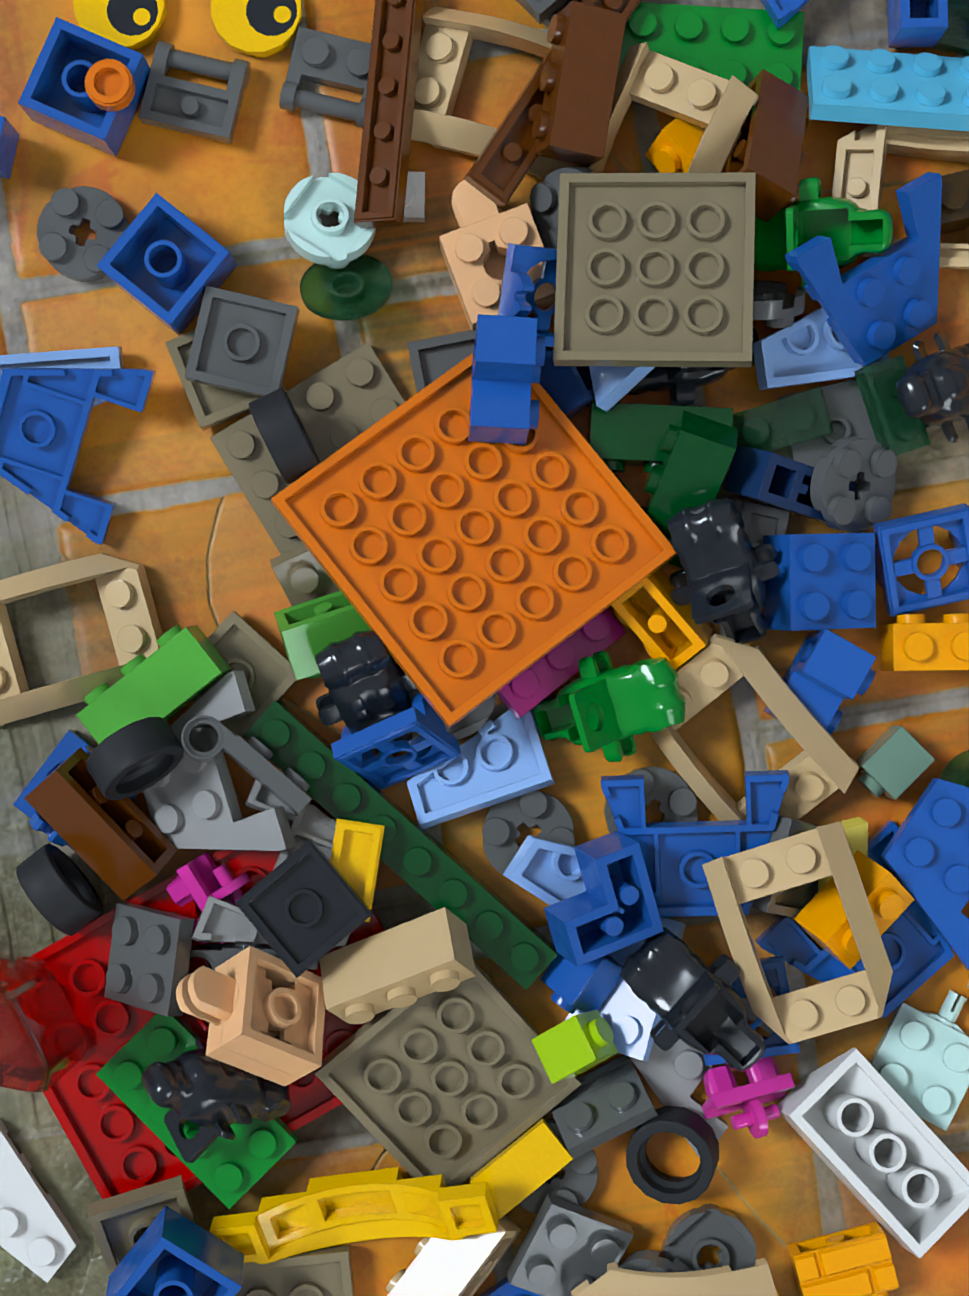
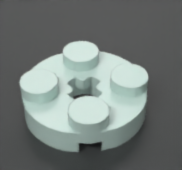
M328 173V177H319L313 180L312 175L302 179L291 189L284 204V232L287 241L303 258L316 264L327 265L332 269H341L347 266L350 261L357 259L369 248L373 241L376 227L361 229L354 223L358 183L356 179L341 173ZM333 211L339 213L338 222L340 224L335 227L323 226L321 218L318 217L321 213L328 216Z

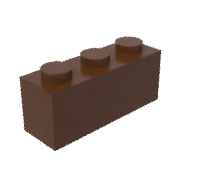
M573 0L560 12L553 15L547 34V41L552 44L550 62H546L540 77V90L545 92L542 110L539 109L536 113L532 127V137L537 139L535 155L584 167H589L604 158L626 14Z
M762 69L747 86L758 95L759 99L755 107H751L740 129L741 135L728 160L724 173L756 172L755 216L767 223L781 209L786 210L787 207L791 206L800 190V184L797 181L799 167L804 158V151L802 150L803 136L809 123L808 118H806L809 96Z
M80 747L46 776L24 799L124 901L153 879L178 849L129 797L110 800L103 796L87 770L86 761L89 755Z

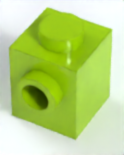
M598 1009L576 1014L531 1040L551 1084L573 1078L618 1054L613 1042V1031L608 1022L601 1017Z

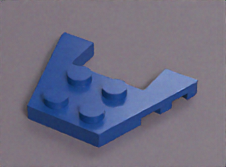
M927 172L896 190L906 237L890 246L885 252L876 254L846 273L840 275L831 237L818 235L785 254L786 261L791 269L798 271L806 282L804 288L811 299L818 301L828 315L827 323L854 363L867 366L937 323L942 177L939 173Z
M146 368L3 369L0 378V475L27 495L31 494L52 509V513L65 522L69 521L83 531L91 541L102 545L105 541L116 503L70 488L96 398L142 413L145 409L156 371Z
M788 770L744 771L746 819L726 821L647 823L644 775L601 776V789L613 813L618 832L638 841L640 844L660 917L718 916L702 865L720 857L730 856L769 843L772 831H774L784 793L787 791L789 784ZM752 901L741 904L744 915H748Z
M933 778L880 856L904 888L915 899L916 904L922 908L944 941L950 945L959 957L962 965L969 971V918L961 913L969 900V787Z
M888 820L868 838V857L891 872L898 880L880 856L899 829L893 821ZM915 901L905 909L881 936L893 970L882 1016L884 1019L954 957L950 945L944 941L935 929L934 924ZM782 915L754 940L762 949L775 956L783 955L784 961L821 982L865 970L862 959L851 969H848L822 947L818 948L789 916Z

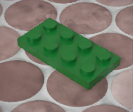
M640 2L625 24L618 71L630 46L647 42L649 50L727 80H730L733 75L748 86L764 69L800 91L804 12H797L784 26L776 29L767 11L763 9Z
M156 1014L96 1075L230 1209L297 1142L299 1137L279 1117L268 1122L252 1120V1123L248 1125L236 1122L230 1125L236 1135L235 1141L219 1136L194 1163L185 1162L164 1122V1116L170 1108L160 1107L152 1101L143 1085L142 1076L145 1070L154 1062L172 1061L183 1052L198 1049L195 1045L196 1039H202L179 1016L167 1017ZM185 1120L184 1134L187 1139H191L198 1133L200 1125Z

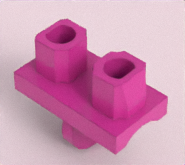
M205 852L178 869V876L167 886L166 890L175 904L182 907L194 899L202 912L209 896L237 906L235 902L244 895L240 887L251 881L246 872L234 879L225 864L217 868L209 853ZM199 918L194 921L193 933L195 931ZM199 941V943L202 944V945L207 944V943H210V942H200V941Z
M772 1056L760 1058L756 1064L746 1070L750 1084L737 1087L729 1065L708 1070L703 1076L708 1099L701 1106L705 1119L708 1120L743 1110V1113L731 1116L732 1126L735 1130L748 1127L755 1139L767 1136L768 1121L780 1117L776 1104L763 1107L762 1104L783 1099L785 1091L795 1087L791 1073L781 1075Z

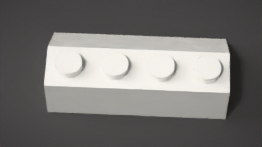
M853 1047L808 1074L777 1104L780 1115L899 1245L918 1258H921L969 1209V1171L856 1048Z

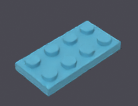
M836 45L826 47L809 46L806 71L809 117L811 120L969 132V56L961 58L937 56L927 52L919 54L895 53L885 49H874L872 51L844 49Z

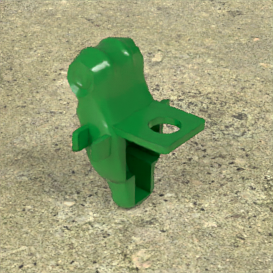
M818 177L802 179L799 182V199H795L793 204L787 207L786 210L781 209L767 223L755 216L754 270L796 271L792 270L787 263L785 254L818 235L831 237L838 268L853 263L862 254L867 252H885L890 248L893 240V221L888 211L881 208L872 210L860 208L855 202L843 197H821V181ZM801 276L802 289L805 290L806 282Z
M598 651L593 653L592 657L588 656L579 660L578 667L581 677L568 682L561 688L556 697L543 699L533 709L535 725L544 740L554 741L559 738H567L575 745H582L586 753L602 748L608 762H620L623 756H630L636 752V743L633 736L642 735L647 732H658L664 728L683 723L686 702L678 686V673L666 657L645 659L632 665L625 664L613 668L609 654L605 651Z

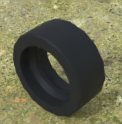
M279 388L248 404L268 451L287 484L293 483L320 463L311 441L283 388Z
M147 717L128 724L104 739L86 761L87 770L105 798L110 800L125 799L148 789L166 777L177 767L183 758L184 747L165 719L162 717Z
M52 844L43 845L17 866L16 875L27 897L42 916L60 932L72 936L103 912L102 902L88 878L69 856Z
M664 1106L655 1109L658 1116L637 1126L626 1149V1167L633 1183L646 1196L661 1203L680 1205L696 1200L708 1189L719 1162V1142L712 1127L699 1114L684 1107ZM660 1132L676 1133L687 1138L696 1147L700 1155V1164L697 1171L686 1177L669 1176L659 1171L649 1161L646 1154V1144L649 1138Z

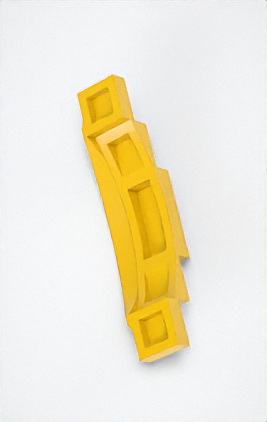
M391 1167L310 1178L306 1192L262 1197L258 1211L215 1216L209 1231L215 1237L243 1253V1263L268 1264L308 1251L374 1239L429 1237L457 1241L470 1235L497 1232L499 1217L487 1182L447 1187L442 1174L403 1179L400 1168Z

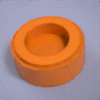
M104 59L96 62L89 68L85 77V89L88 96L102 110L109 112L122 110L134 98L136 91L134 78L129 69L117 60Z

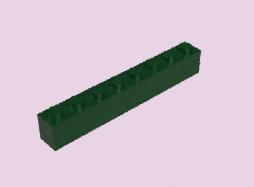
M275 700L243 735L248 740L253 736L274 754L270 760L283 772L290 768L310 785L306 793L336 820L339 818L384 825L380 859L436 910L446 907L466 923L469 939L525 990L530 987L558 955L555 946L427 830L422 829L418 822L387 794L335 760L331 744L282 700Z

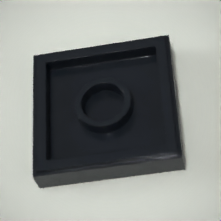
M309 839L235 902L296 978L374 914L312 839Z

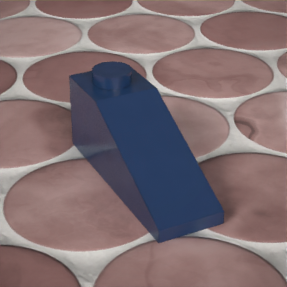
M737 445L723 490L817 521H826L821 511L815 510L811 502L810 484L815 467L773 452ZM850 481L849 490L855 492L858 483Z

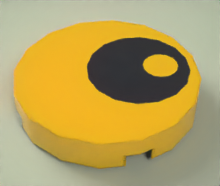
M73 0L74 17L81 28L134 51L145 47L158 35L157 31L161 27L162 21L164 23L167 14L166 0Z
M211 0V18L219 38L232 51L239 54L254 55V57H269L283 51L296 38L303 16L302 0Z

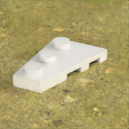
M0 1119V1246L48 1283L79 1243L80 1239L50 1193H45L30 1170L32 1168L31 1164L23 1153L19 1154L7 1135L8 1129Z

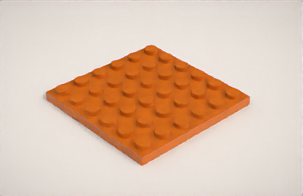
M473 353L271 498L273 506L368 627L379 636L390 655L449 729L676 555L671 543L540 383H531V400H539V421L537 429H529L526 445L468 441Z

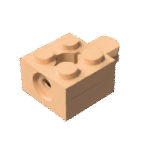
M463 180L453 190L452 209L460 228L439 236L441 253L471 330L476 329L478 314L498 315L508 243L544 246L527 203L502 212L497 204ZM542 262L530 268L527 272L532 282L541 276ZM550 283L540 285L535 292V304L540 310L553 305L555 301L556 291Z
M249 946L217 966L215 970L201 966L178 983L176 1000L180 1010L209 1022L206 1056L282 1086H287L321 1067L325 1018V999L321 976L306 970L296 978L280 958Z

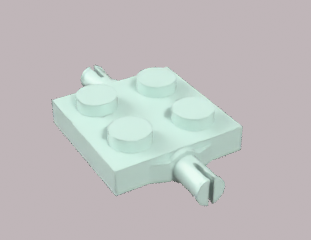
M950 989L938 1014L920 1011L905 1002L901 1003L896 1008L869 1061L921 1119L945 1131L969 1087V1036L955 1024L967 998Z

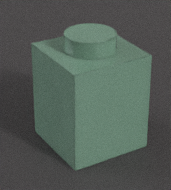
M891 725L856 760L859 766L858 770L862 773L857 780L875 798L883 794L887 798L896 800L935 759L902 726Z

